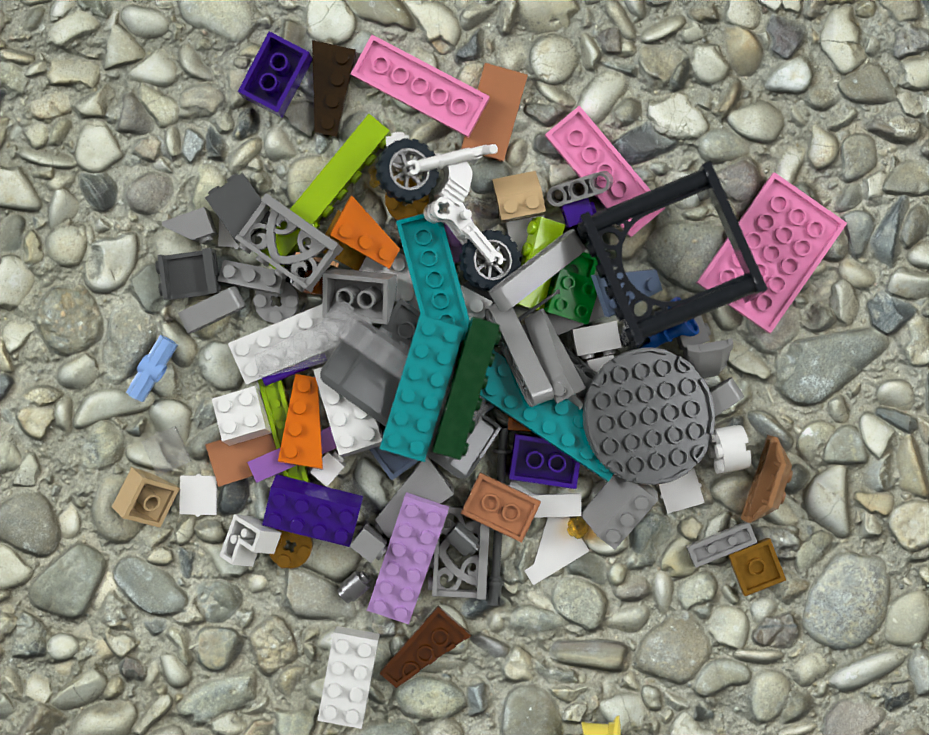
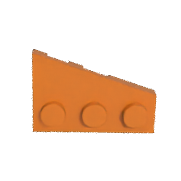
M351 195L329 236L390 269L400 248Z

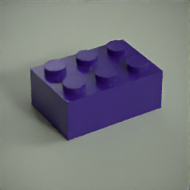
M269 31L238 93L244 99L283 118L313 60L310 52Z
M521 433L514 434L508 474L510 480L577 489L580 463L540 436Z

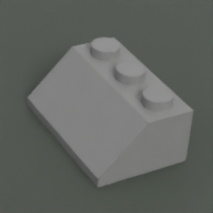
M336 268L326 271L323 274V318L388 324L396 299L397 274Z
M614 474L610 481L602 487L581 512V516L597 537L613 549H616L658 501V493L650 485L629 482Z

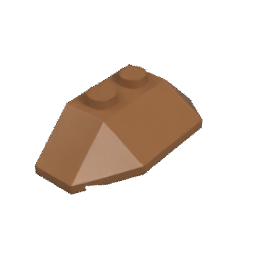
M767 435L741 519L745 522L752 523L779 509L780 504H783L786 492L784 490L786 484L792 479L793 471L791 470L792 464L777 437Z

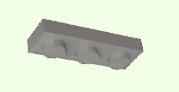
M223 260L218 281L223 284L282 295L286 279L273 272L274 269Z
M743 522L686 545L694 567L697 568L758 542L750 523Z

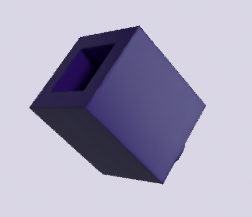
M588 198L563 205L560 208L567 229L577 226L580 215L589 212L590 215L597 213L594 203L589 202Z

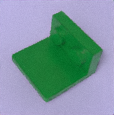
M561 269L552 276L547 297L552 295L557 289L560 290V294H556L545 302L544 310L547 314H554L582 324H588L597 297L593 280Z

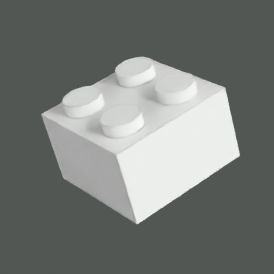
M256 386L212 399L221 439L225 444L231 446L272 433L261 391Z

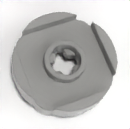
M285 282L282 295L257 290L253 303L258 315L267 322L278 323L296 315L299 308V295L293 285ZM273 296L282 297L280 301L282 305L280 307L277 305L272 306Z

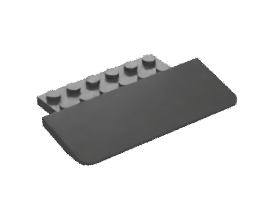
M400 299L392 310L389 323L382 324L375 335H372L355 322L320 372L321 380L327 386L385 427L420 312L403 299ZM460 343L427 453L430 459L458 478H466L471 475L502 428L485 415L492 404L482 398L480 409L478 412L475 411L472 419L476 421L473 433H468L466 443H469L466 456H462L461 460L431 452L463 343Z

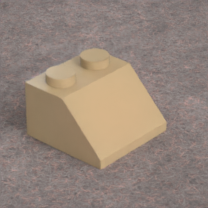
M536 171L492 179L501 223L545 214L546 209L542 189Z
M131 467L112 508L124 519L161 527L180 488L150 472Z

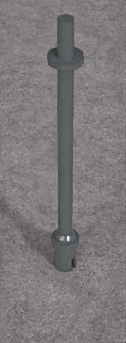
M508 428L500 429L498 449H493V452L498 454L497 480L504 484L507 454L512 453V450L507 449ZM494 530L492 571L491 576L487 579V605L491 606L501 605L502 586H504V580L500 576L502 533Z

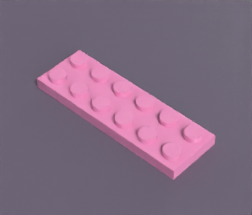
M371 35L351 72L352 77L468 138L490 100V96L374 35Z
M580 105L545 134L547 140L579 178L599 171H607L612 175L613 185L611 188L595 195L605 209L650 191L648 186ZM603 176L597 177V185L605 188L607 184L606 179ZM665 208L650 213L638 220L631 227L627 235L631 238Z

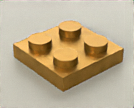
M770 538L760 540L756 544L728 555L744 596L786 581Z

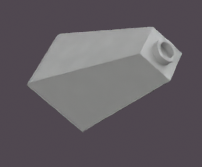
M426 456L425 462L421 461L376 517L375 521L377 523L375 527L381 535L385 534L387 538L392 536L406 492L440 504L454 495V488L436 462Z

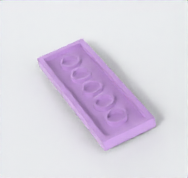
M406 492L367 611L409 624L449 506Z

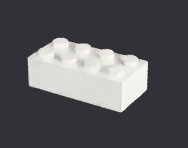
M322 367L314 369L315 378L339 456L344 458L380 446L383 437L380 423L327 386L320 377Z
M336 626L333 633L317 721L362 729L380 634Z

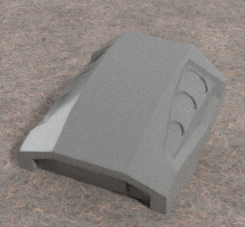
M727 339L687 345L683 350V358L694 366V369L701 378L718 376L727 366L730 351L733 349V340Z

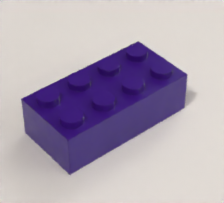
M276 474L271 485L262 525L350 547L363 496Z

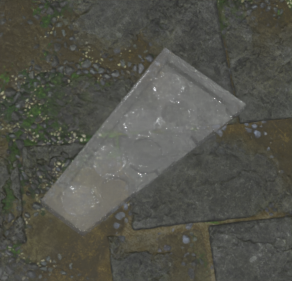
M330 318L256 354L255 360L259 378L325 364L344 339L341 320Z

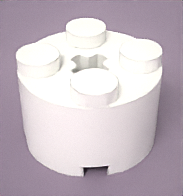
M732 425L715 428L710 439L711 445H708L707 451L709 458H714L716 474L749 468L751 465V452L746 450L745 443H749L743 426Z

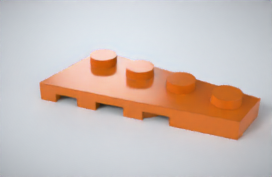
M295 374L278 462L323 470L318 384L315 377Z

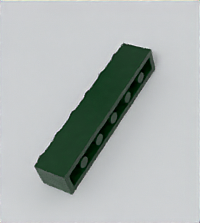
M477 317L470 319L431 452L461 460L462 456H466L469 443H466L468 433H473L476 422L472 419L475 411H479L482 403V398H479L481 389L486 388L489 376H486L487 368L492 367L495 359V354L492 353L494 344L498 345L502 332L499 331V324Z

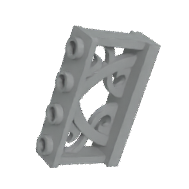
M266 193L261 199L262 202L241 232L236 235L235 239L241 242L238 246L248 254L251 251L255 252L258 255L256 259L265 266H268L269 263L276 268L273 272L283 279H286L287 276L293 280L291 285L301 292L305 289L312 292L317 282L335 257L339 256L343 248ZM271 208L267 225L260 223ZM283 221L287 222L288 226L285 230L276 229V226L281 227ZM297 228L301 229L297 242L302 253L292 256H280L276 245V234L288 235ZM257 229H265L266 234L260 233L256 235V237L262 238V242L254 244L251 240L252 233ZM307 238L312 240L310 245H306L309 250H306L303 245V241ZM268 247L270 257L264 254L261 250H264ZM325 249H329L317 265L313 258L321 254ZM309 260L313 267L312 274L307 278H302L298 275V269L304 268L305 272H307L305 261ZM281 265H292L291 272Z
M449 506L447 515H455L461 524L472 533L477 534L479 539L477 544L480 545L478 548L479 555L468 557L462 563L461 568H459L446 552L450 543L444 539L440 544L439 536L429 568L434 569L433 577H429L428 590H432V597H463L486 600L489 527L475 520L464 523L461 515L463 506ZM449 520L451 522L449 528L443 526L441 531L443 534L447 535L455 525L452 520ZM440 557L445 567H442L438 570ZM469 563H474L476 565L474 571L468 568V573L464 572ZM442 574L449 576L447 582L451 581L454 575L458 577L456 583L450 588H445L440 583ZM462 580L477 586V590L458 588Z

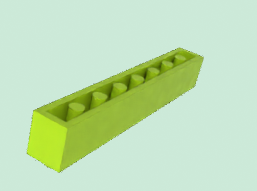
M368 114L290 210L316 229H319L320 225L318 223L323 217L327 218L334 210L332 206L337 200L341 201L344 199L350 184L358 182L363 175L361 171L364 167L372 165L377 158L375 154L378 150L386 148V136H391L390 130L372 115ZM283 221L281 227L276 226V229L285 230L288 226L287 222ZM297 228L288 235L276 234V245L280 256H292L295 251H301L297 242L301 229ZM268 247L264 250H261L264 254L270 257Z

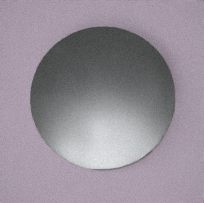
M639 348L612 358L594 376L584 400L583 425L587 441L593 453L610 472L629 482L657 485L681 478L701 461L708 450L711 435L714 433L715 408L704 378H701L694 369V366L686 359L664 349Z

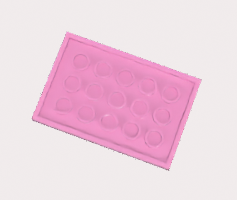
M775 172L770 175L738 221L768 290L747 303L742 298L727 304L767 333H771L847 225V222ZM728 237L696 282L705 290L744 275Z

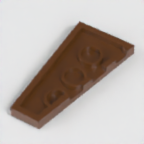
M438 605L380 670L379 674L397 688L419 673L424 667L435 662L437 658L454 649L462 641L470 638L471 633Z

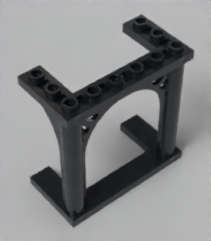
M711 161L702 164L696 172L598 213L590 215L589 212L580 215L579 223H577V234L591 258L595 256L598 263L595 266L600 279H605L607 284L605 291L609 300L613 299L615 302V315L618 321H623L624 323L619 337L623 347H628L629 351L638 348L645 341V338L743 298L744 302L747 303L768 290ZM697 194L700 202L710 197L744 275L679 301H660L641 293L628 279L622 262L623 243L631 227L644 216ZM624 224V230L620 232L617 228L619 225ZM612 233L616 235L619 240L616 245L606 244L602 239L603 234ZM606 250H614L616 253V258H609L612 255ZM618 273L623 274L622 279L617 278ZM627 292H632L635 297L630 305L628 303L629 295L626 296ZM640 300L645 301L647 304L645 314L643 316H636L634 313L635 304ZM657 305L661 311H654L655 315L651 316L653 306Z

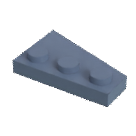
M656 269L625 272L635 288L648 297L663 290ZM618 273L617 278L622 279L623 274ZM598 274L591 275L604 316L611 317L615 315L614 308H616L614 300H609L606 294L605 287L607 284L605 279H600ZM627 292L626 296L629 295L628 303L630 305L635 297L632 292Z

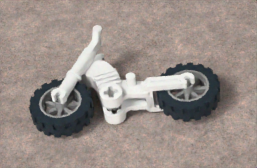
M403 138L388 145L378 157V162L375 166V169H377L376 179L379 180V186L382 191L385 190L388 197H393L398 202L405 201L410 203L427 196L437 184L436 179L439 178L437 170L443 169L444 180L433 196L435 201L425 206L424 217L430 223H445L463 245V251L459 255V260H461L459 266L460 270H463L464 279L469 280L471 286L477 287L481 291H490L521 266V262H519L521 253L516 248L518 247L516 242H512L510 240L511 237L507 234H502V231L486 230L481 232L471 219V210L466 209L462 203L470 191L469 188L472 180V169L467 161L471 164H476L482 156L495 154L498 151V147L495 144L464 148L444 154L430 152L429 146L425 143H419L417 139L409 140V138ZM405 154L412 155V160L407 162ZM398 155H400L402 166L393 162ZM392 167L396 168L399 174L393 176ZM422 174V179L420 181L416 176ZM399 178L400 181H404L403 186L396 179ZM409 178H411L417 185L408 188ZM504 261V266L502 270L498 265H501ZM483 267H487L486 276L480 272V269ZM492 267L499 273L498 276L491 277Z

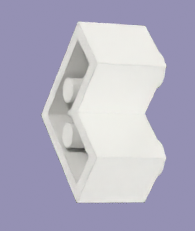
M234 514L220 557L232 565L253 567L258 553H275L281 533L274 528L263 526V522L256 517Z

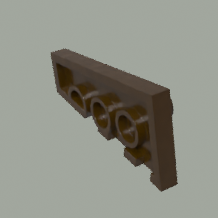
M312 40L315 133L338 139L356 49Z

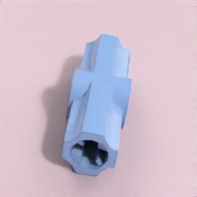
M163 335L158 337L150 353L143 357L137 367L138 373L126 391L130 397L141 402L145 401L154 384L165 374L167 370L166 364L172 357L178 344Z

